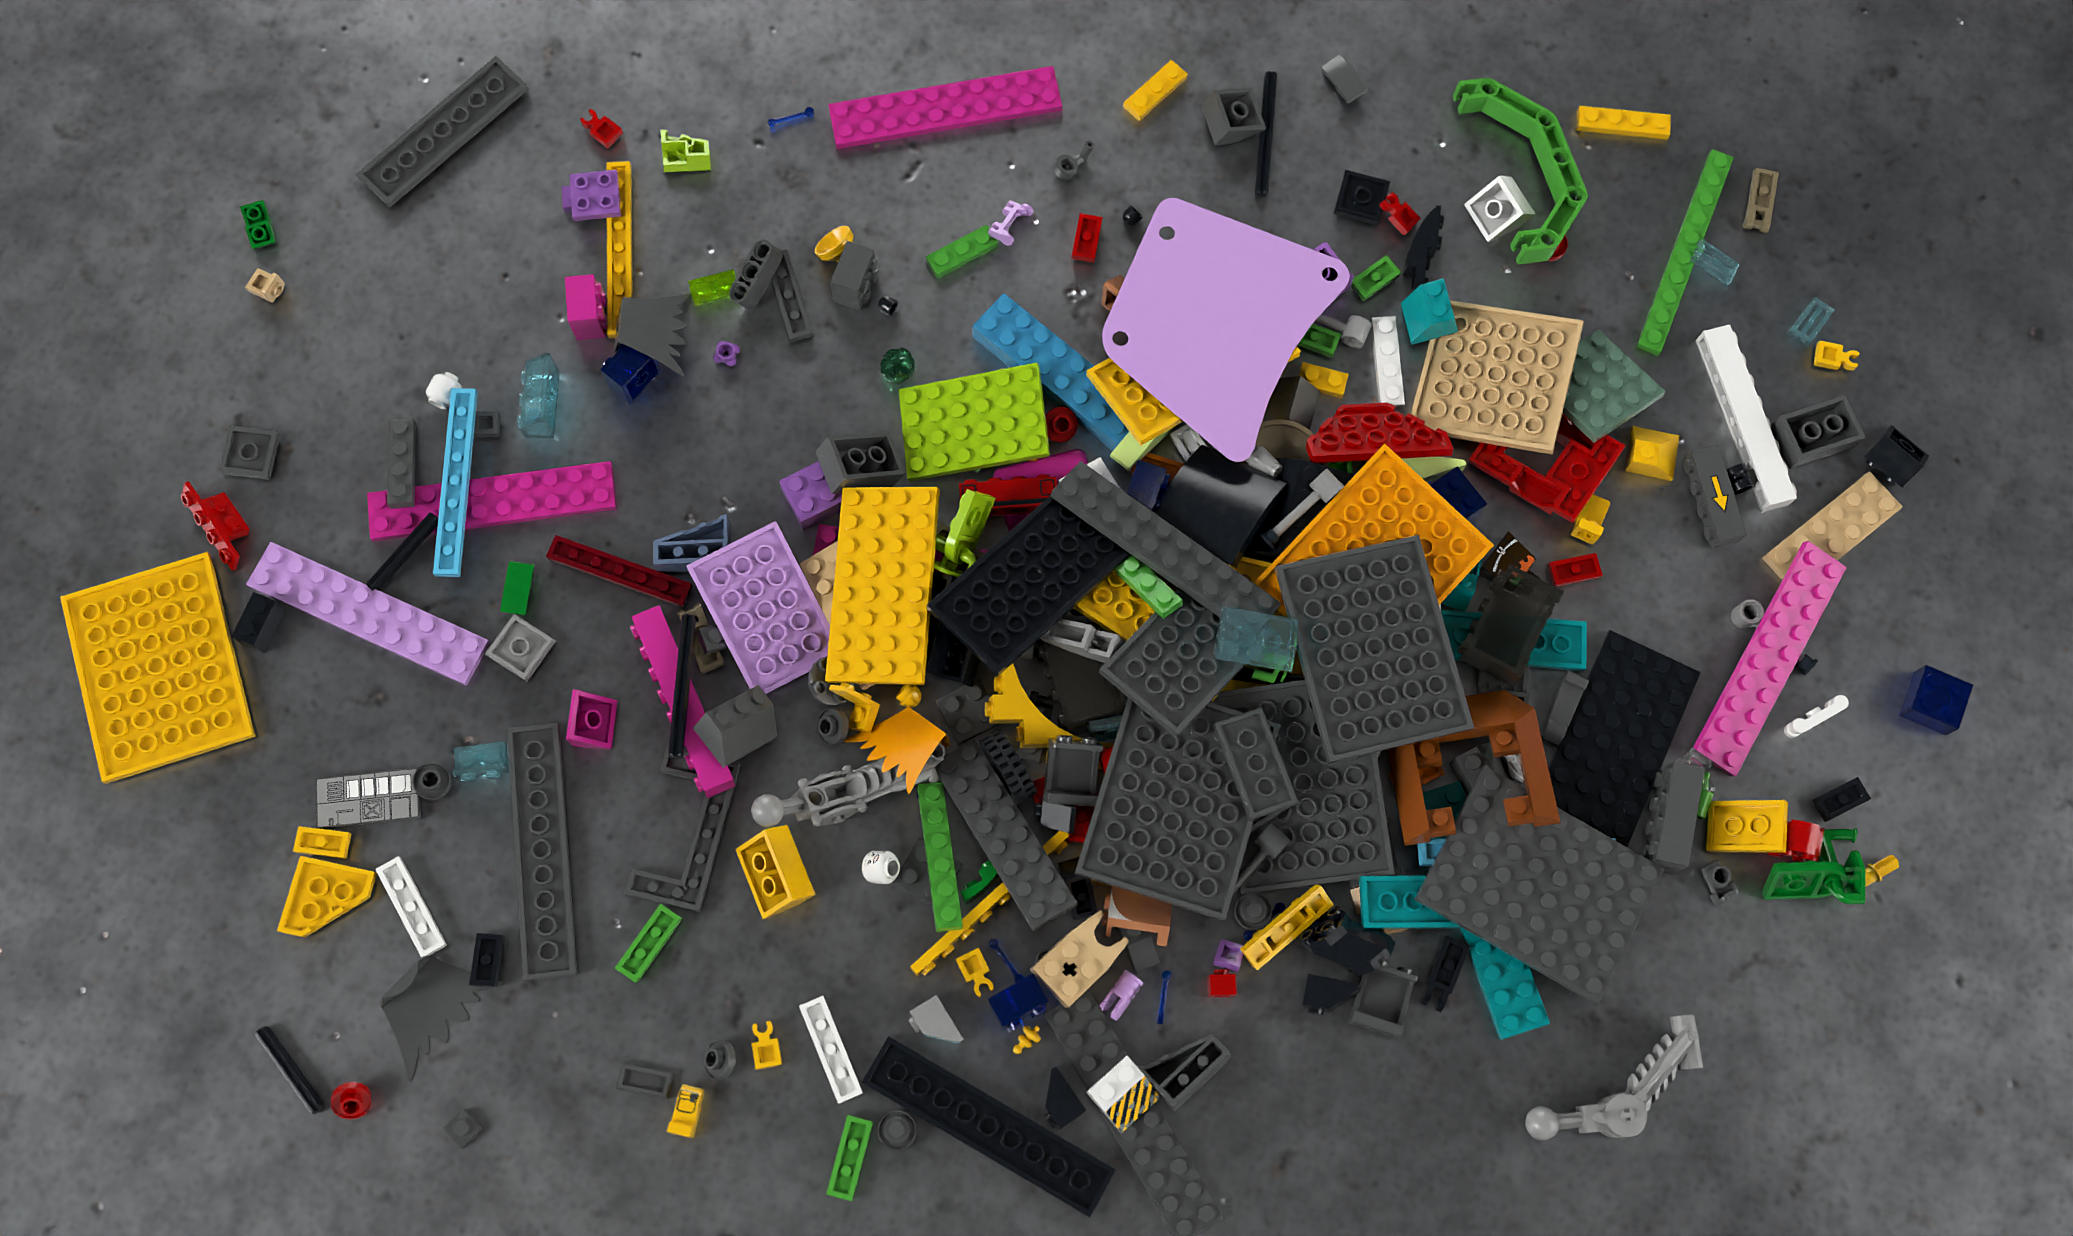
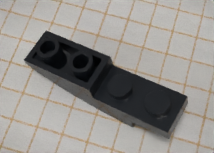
M1436 205L1423 220L1408 251L1403 276L1412 277L1410 294L1420 285L1429 282V278L1425 277V272L1429 270L1431 258H1433L1436 250L1441 248L1442 236H1438L1439 229H1442L1444 215H1440L1441 206Z

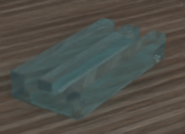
M1704 239L1698 241V248L1694 250V255L1691 256L1690 261L1725 285L1730 284L1739 263Z
M1814 297L1787 334L1789 336L1794 335L1796 337L1795 340L1798 342L1800 340L1803 341V345L1807 347L1834 312V309ZM1814 305L1819 306L1801 331L1797 330ZM1825 310L1826 314L1817 324V326L1809 335V337H1807L1805 333L1816 320V318L1819 316L1821 311Z

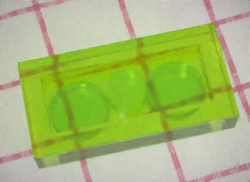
M734 269L688 280L694 305L730 297L729 291L736 279Z

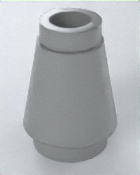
M1255 445L1250 457L1245 460L1249 463L1250 467L1274 478L1283 469V466L1263 446Z

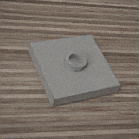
M513 614L485 655L527 682L553 647L556 640L516 614Z

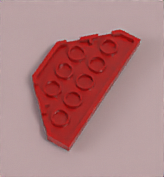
M1388 402L1341 405L1336 410L1335 415L1332 418L1329 417L1319 427V431L1307 439L1305 446L1309 459L1313 463L1369 460L1384 444L1400 458L1451 456L1454 448L1447 432L1439 428L1435 431L1425 426V421L1409 413L1405 416L1395 411L1396 406Z

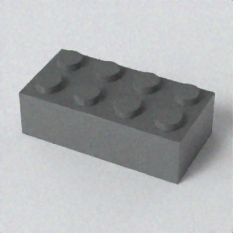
M1677 761L1672 762L1656 773L1653 785L1656 787L1655 796H1652L1649 804V810L1652 811V815L1645 828V834L1648 835L1647 844L1643 846L1641 856L1664 868L1663 872L1674 874L1689 866L1705 769Z

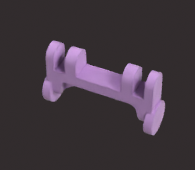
M1009 201L1002 210L1003 214L1007 217L1002 224L999 222L993 223L992 228L988 231L989 236L1001 240L1005 245H1012L1014 239L1008 233V229L1016 217H1030L1033 214V208L1028 204L1021 205Z

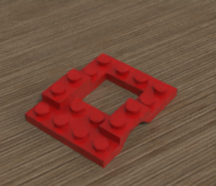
M1562 413L1556 441L1566 447L1546 476L1505 454L1508 448L1505 446L1480 442L1469 458L1468 463L1508 485L1510 492L1551 515L1554 512L1574 524L1626 445L1608 435L1593 443Z

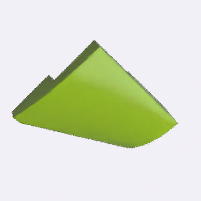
M660 130L664 172L711 170L708 140L694 139L684 134L677 138L669 136L668 130Z

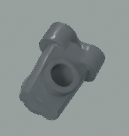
M1713 860L1701 867L1703 877L1710 889L1708 895L1714 905L1721 904L1729 897L1740 892L1735 880L1731 881L1730 870L1725 866H1721L1718 860Z

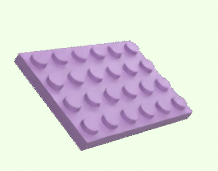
M776 521L686 566L750 689L759 685L763 692L767 694L806 674L818 659L827 656L830 625Z

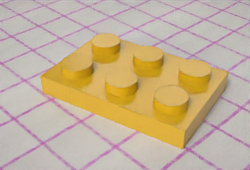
M1785 800L1711 801L1708 809L1706 850L1709 852L1786 853L1788 802Z

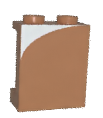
M1112 886L1111 894L1105 895L1104 909L1108 910H1103L1104 916L1102 917L1101 926L1106 927L1105 936L1110 937L1112 927L1157 933L1156 945L1167 946L1172 905Z

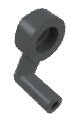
M1086 141L1080 154L1075 157L1070 155L1059 156L1054 164L1055 174L1065 180L1073 178L1078 170V165L1088 159L1094 143Z

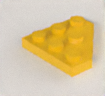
M300 856L277 931L304 938L368 900L371 896L377 873Z

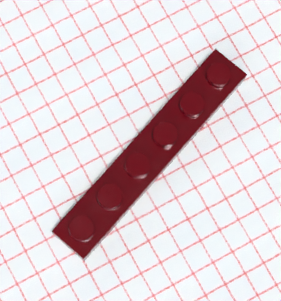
M555 535L546 555V558L550 561L682 608L685 607L693 588L690 582Z

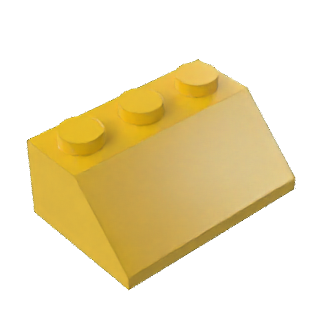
M788 825L764 829L735 849L762 919L800 905L815 895Z

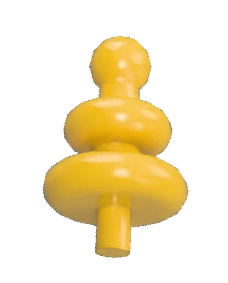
M1025 1025L1023 1031L1026 1035L1020 1034L1018 1036L1020 1043L1013 1047V1052L1020 1054L1024 1047L1031 1048V1040L1036 1043L1040 1042L1041 1038L1037 1033L1040 1027L1036 1025L1032 1029L1030 1026Z

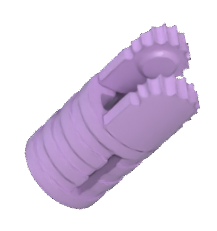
M1124 970L1122 976L1114 984L1115 986L1111 988L1099 1005L1102 1012L1107 1011L1118 997L1120 1000L1111 1013V1018L1117 1021L1135 996V993L1138 992L1140 986L1144 983L1129 971Z

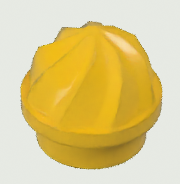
M905 684L896 695V699L900 701L899 704L901 706L912 708L920 704L921 692L915 684L913 686Z

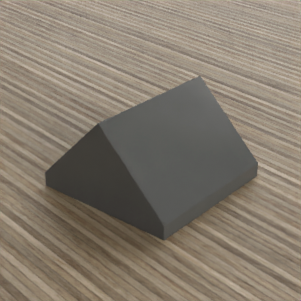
M1301 376L1279 378L1268 401L1262 422L1275 419L1290 420L1310 430L1320 390Z

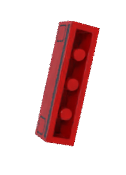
M1041 474L1036 476V478L1015 476L1011 480L990 478L988 481L982 482L969 479L959 483V497L961 499L967 489L995 497V502L988 517L1030 514L1051 495L1052 490L1057 486L1056 476L1051 477L1049 474Z

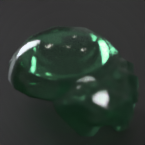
M905 348L888 350L883 355L880 363L881 375L887 381L894 384L902 383L910 378L916 369L915 360L911 352Z

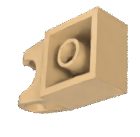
M1101 910L1067 933L1030 969L1065 1008L1070 1007L1108 970L1129 942L1126 937H1123L1111 946H1103L1097 942L1094 932L1100 919L1104 916ZM1064 964L1067 966L1072 965L1073 975L1065 976L1062 971L1065 970L1063 968Z

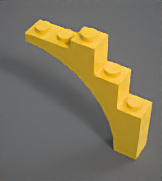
M1013 663L998 677H994V691L998 692V694L992 695L989 698V702H985V716L989 717V724L1019 723V726L1016 727V741H1020V748H1048L1049 739H1057V735L1071 736L1072 740L1075 741L1082 740L1081 737H1077L1056 726L1036 708L1020 684ZM1099 742L1104 746L1103 750L1114 745V743ZM1099 761L1098 772H1103Z

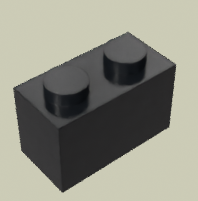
M253 592L231 637L241 645L264 653L286 608L274 599Z

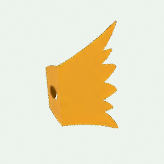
M909 706L873 726L871 733L859 732L847 737L843 741H867L860 749L876 746L868 756L867 761L886 756L882 766V773L900 764L897 770V778L907 771L906 787L908 794L913 789L921 770L937 745L940 743L944 747L950 746V741L945 732Z

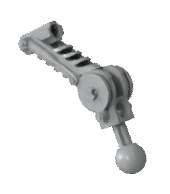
M939 743L914 785L928 779L930 783L937 782L939 777L935 766L944 760V754L946 753L942 744ZM886 756L856 770H853L851 765H845L842 771L821 774L811 781L804 778L798 781L800 789L790 799L780 800L772 794H764L757 797L751 808L752 817L758 824L764 827L774 826L781 821L783 815L793 813L796 814L798 821L811 819L813 825L817 827L842 823L855 814L857 810L861 813L865 812L867 809L866 802L890 792L906 789L907 771L897 778V770L900 765L898 764L882 773V766ZM847 789L848 796L838 798L837 794Z
M1681 1015L1670 1017L1673 1035L1669 1037L1668 1034H1664L1660 1045L1657 1043L1654 1046L1652 1055L1649 1053L1645 1057L1644 1065L1640 1063L1636 1069V1074L1632 1073L1629 1076L1625 1092L1613 1093L1612 1096L1601 1099L1596 1105L1576 1107V1112L1555 1114L1547 1107H1535L1526 1116L1525 1126L1528 1133L1535 1139L1543 1141L1551 1139L1558 1130L1579 1128L1580 1134L1601 1132L1609 1138L1638 1136L1647 1123V1112L1650 1109L1651 1101L1655 1103L1659 1097V1091L1663 1093L1667 1088L1668 1082L1671 1083L1675 1079L1676 1066L1678 1065V1070L1703 1068L1695 1016Z

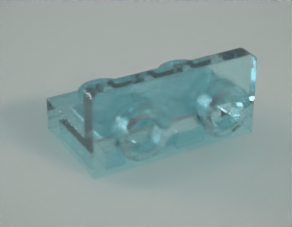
M505 741L454 748L455 769L452 770V775L460 779L461 782L475 781L476 777L486 776L489 779L499 778L502 773H509L507 743Z

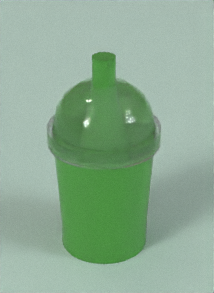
M1705 772L1703 777L1697 819H1706L1712 798L1716 794L1715 784L1709 779L1710 772Z

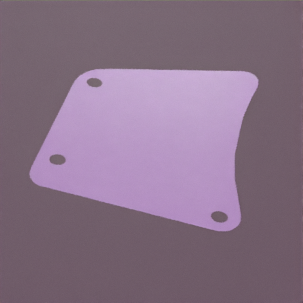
M1168 198L1159 203L1104 324L1102 332L1103 346L1107 355L1120 368L1220 453L1232 461L1242 462L1250 457L1255 448L1268 401L1293 350L1312 323L1346 288L1350 277L1346 265L1339 259L1178 198ZM1162 227H1171L1175 232V236L1171 240L1161 238L1159 231ZM1330 267L1337 271L1338 276L1334 281H1327L1323 278L1322 271L1325 268ZM1119 331L1126 333L1128 336V342L1122 346L1116 345L1112 340L1114 333Z

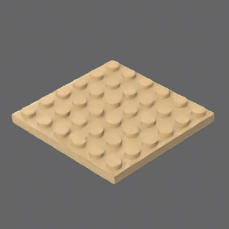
M1450 301L1458 332L1430 340L1411 415L1425 421L1424 425L1435 431L1439 428L1447 432L1448 437L1553 455L1584 321Z

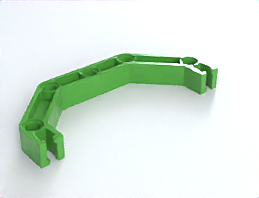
M1481 78L1459 81L1452 95L1455 102L1462 99L1457 108L1459 114L1483 112L1528 137L1531 141L1556 205L1540 229L1518 231L1510 246L1513 252L1518 251V248H1522L1516 257L1517 265L1547 261L1554 254L1588 198L1587 190L1558 119L1548 109L1494 79Z

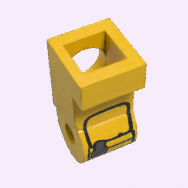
M685 1084L682 1085L666 1132L691 1138L694 1137L702 1108L704 1089Z

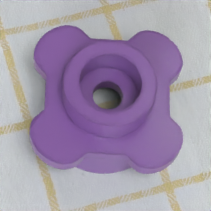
M720 341L717 344L713 360L716 363L723 362L728 366H734L736 364L735 358L740 352V348L737 344L733 345L730 342Z

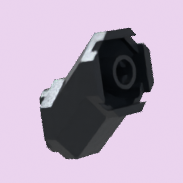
M1339 906L1331 908L1328 912L1317 918L1303 931L1299 940L1305 949L1344 965L1348 972H1353L1356 976L1376 970L1380 966L1378 961L1382 957L1385 960L1391 957L1396 944L1391 936L1373 928H1363L1362 923L1352 920Z

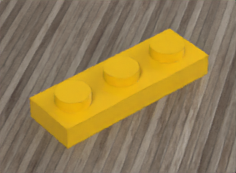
M1171 59L1125 100L1123 107L1138 121L1142 120L1187 79L1188 74Z

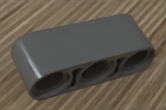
M766 240L756 242L730 288L729 296L734 302L746 309H752L758 304L782 260L781 250Z

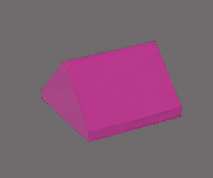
M576 689L573 690L566 740L573 747L611 749L618 700Z

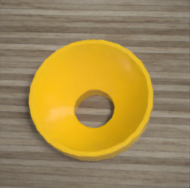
M840 226L826 234L815 247L814 252L817 257L823 261L839 262L846 242H853L854 235L848 226Z

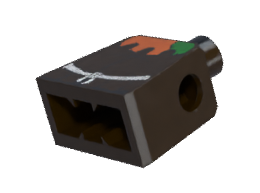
M1510 532L1505 534L1483 563L1479 572L1480 576L1510 591H1513L1519 582H1522L1532 590L1540 580L1539 576L1529 570L1536 558Z

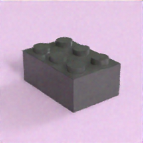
M1846 395L1782 415L1771 425V431L1779 443L1780 450L1789 469L1854 448L1866 438Z
M889 432L828 436L815 451L831 494L842 493L843 488L893 487L905 475Z

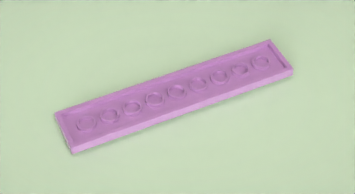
M272 542L268 545L246 583L248 587L465 686L468 685L490 644L489 640L377 589L372 591L367 585Z

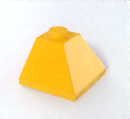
M1632 426L1624 471L1672 481L1679 435Z

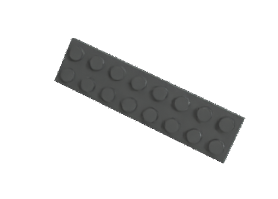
M495 56L356 173V175L390 208L529 90L527 84Z
M975 739L945 755L944 760L935 766L938 777L1032 931H1036L1078 906L1077 901Z

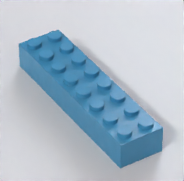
M1005 293L972 326L973 338L1008 367L1038 363L1040 366L1043 395L1056 406L1071 410L1075 414L1078 424L1113 451L1129 433L1123 422L1086 376V371L1094 367V365Z

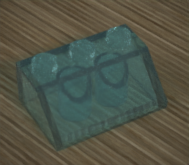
M543 353L526 361L525 370L521 372V382L524 384L523 392L519 394V405L522 409L521 415L517 416V428L520 429L525 438L554 439L560 371L550 353Z
M1222 606L1213 657L1220 660L1292 672L1297 647L1298 619Z

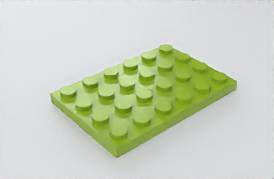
M1038 363L899 389L907 479L910 482L1050 456L1040 366Z

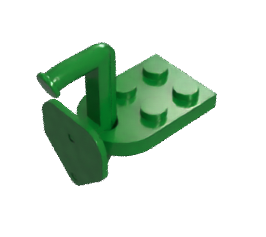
M1857 828L1853 830L1825 829L1819 862L1789 863L1783 861L1774 863L1762 890L1764 900L1822 898L1833 895L1845 904H1865V867L1859 851L1852 850L1843 867L1837 861L1831 840H1850L1852 843H1855L1858 833Z

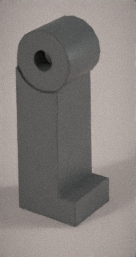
M1570 671L1562 676L1543 726L1541 738L1556 745L1561 743L1589 680Z

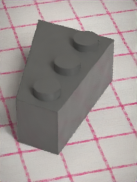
M1212 1033L1184 1046L1178 1051L1169 1055L1166 1054L1147 1065H1142L1138 1069L1145 1075L1162 1100L1175 1112L1231 1059V1052Z

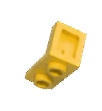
M1593 494L1578 516L1570 535L1593 545L1600 538L1604 527L1601 525L1610 506V501Z
M850 684L830 685V691L855 704L849 720V728L853 731L871 733L880 704L871 700V695L854 691L855 687Z

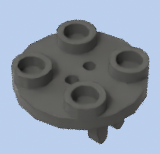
M827 656L818 659L812 665L808 676V684L812 695L824 705L834 706L847 702V699L829 690L830 685L840 686L841 683L835 684L825 681Z

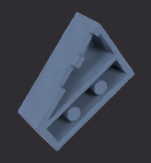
M722 515L719 519L708 523L703 522L698 524L697 527L684 532L682 530L654 540L653 565L656 571L662 573L689 572L686 567L687 565L731 544V523L728 515Z

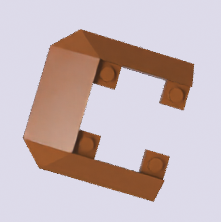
M1506 690L1468 695L1465 697L1474 729L1387 749L1405 846L1428 843L1430 838L1456 834L1451 807L1426 810L1418 769L1442 766L1439 743L1489 735L1493 758L1515 754L1519 756L1527 796L1503 799L1508 827L1533 823L1534 827L1560 823L1534 707Z

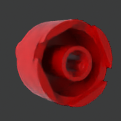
M1792 819L1787 822L1786 853L1768 852L1767 855L1776 858H1783V856L1792 857V861L1798 863L1805 861L1818 862L1821 855L1825 828H1820V825Z

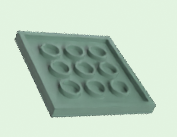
M1598 329L1579 342L1563 414L1595 443L1662 398L1665 390Z

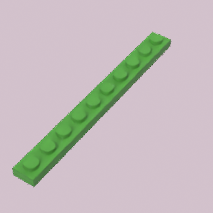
M1714 149L1710 151L1636 348L1659 356L1734 157Z

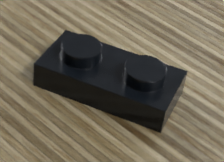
M1856 777L1812 801L1824 822H1827L1871 798L1860 779Z
M476 934L469 981L470 986L497 988L504 935Z

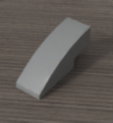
M1066 619L1058 621L1040 638L1069 652L1106 663L1124 644V641L1117 634L1099 631L1092 625Z

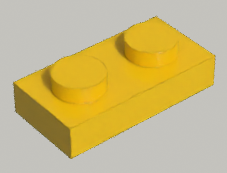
M1302 362L1299 376L1320 390V393L1342 399L1349 374Z
M298 826L293 852L347 859L352 834L349 832Z

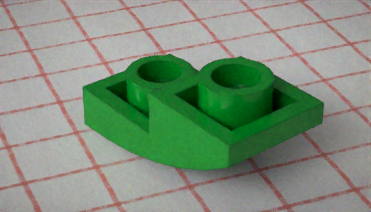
M260 200L240 206L251 248L255 250L276 243L265 201Z
M509 561L500 608L501 612L526 615L534 564Z
M990 861L981 865L982 869L978 871L981 879L980 882L973 880L963 886L964 890L960 893L965 905L982 895L998 878L999 875Z

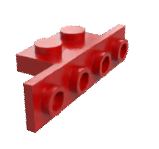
M189 481L184 482L181 493L182 503L185 507H189L196 524L202 526L211 545L214 544L217 548L221 561L224 564L227 563L231 571L236 570L240 555L230 541L248 535L249 527L225 492L201 500Z

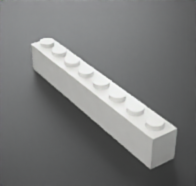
M1730 324L1705 330L1696 339L1741 461L1745 463L1748 469L1747 476L1752 478L1755 485L1752 489L1761 513L1788 506L1797 498L1796 487L1791 483L1787 464L1781 458L1779 443L1774 439L1770 420L1764 414L1762 399L1757 395L1753 376L1747 370L1746 358L1738 346V337L1732 331Z

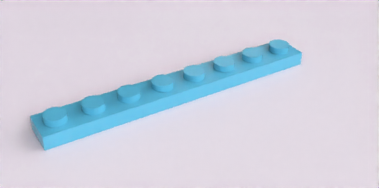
M451 388L433 567L435 577H460L478 397L476 389Z

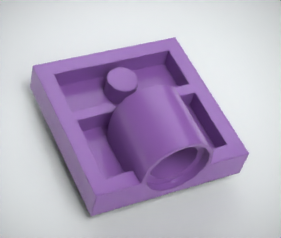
M617 170L569 174L571 209L574 221L621 217Z

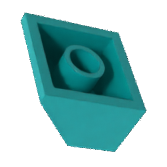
M1444 278L1420 285L1401 302L1412 345L1458 332Z

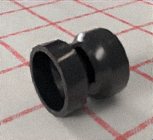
M1745 463L1737 464L1727 469L1734 495L1743 493L1755 486L1752 478L1747 476L1748 469Z

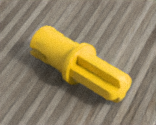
M1888 855L1873 865L1868 864L1865 869V887L1875 881H1882L1883 876L1899 868L1898 859L1894 855Z

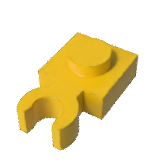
M1820 340L1816 344L1814 366L1838 370L1842 365L1846 370L1852 371L1858 367V364L1852 363L1849 358L1856 359L1859 356V352L1855 350L1843 352L1844 345Z
M979 947L956 958L966 983L974 980V992L977 997L982 996L979 991V987L982 984L988 985L990 991L994 990L993 983L984 977V974L990 972Z
M766 1021L767 1030L764 1033L758 1031L757 1024L752 1026L753 1033L759 1039V1042L751 1043L756 1070L783 1065L778 1038H770L773 1032L771 1021Z

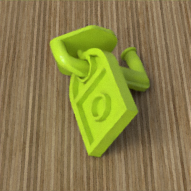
M969 489L966 490V493L960 499L958 513L951 521L948 537L946 538L936 533L935 549L945 555L942 562L934 561V569L958 578L964 571L957 569V564L965 562L969 564V568L977 561L973 552L991 512L995 497Z

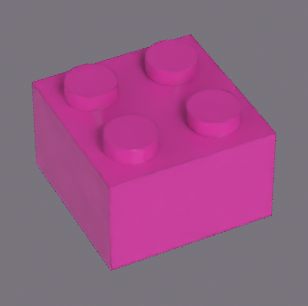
M594 274L565 277L567 320L576 339L606 338L607 314H604L603 307H607L606 293H603L601 282L597 283Z

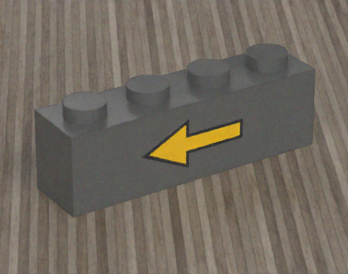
M1719 445L1691 450L1684 458L1683 467L1691 481L1690 490L1692 495L1696 497L1698 504L1697 513L1703 520L1706 540L1709 541L1711 548L1740 542L1747 536Z

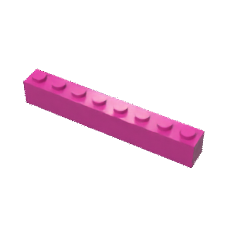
M658 605L631 616L634 625L630 626L635 640L641 639L643 646L639 647L644 661L650 660L652 668H649L648 671L653 683L658 681L661 689L657 690L662 705L668 703L670 711L666 712L671 724L678 648L662 610ZM690 679L684 747L686 746L688 755L684 757L689 769L695 768L698 777L693 779L699 793L704 791L706 797L709 798L736 786L728 766L724 768L721 766L693 729L705 712Z

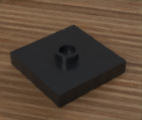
M1345 170L1333 214L1379 225L1383 212L1379 204L1386 199L1390 181Z

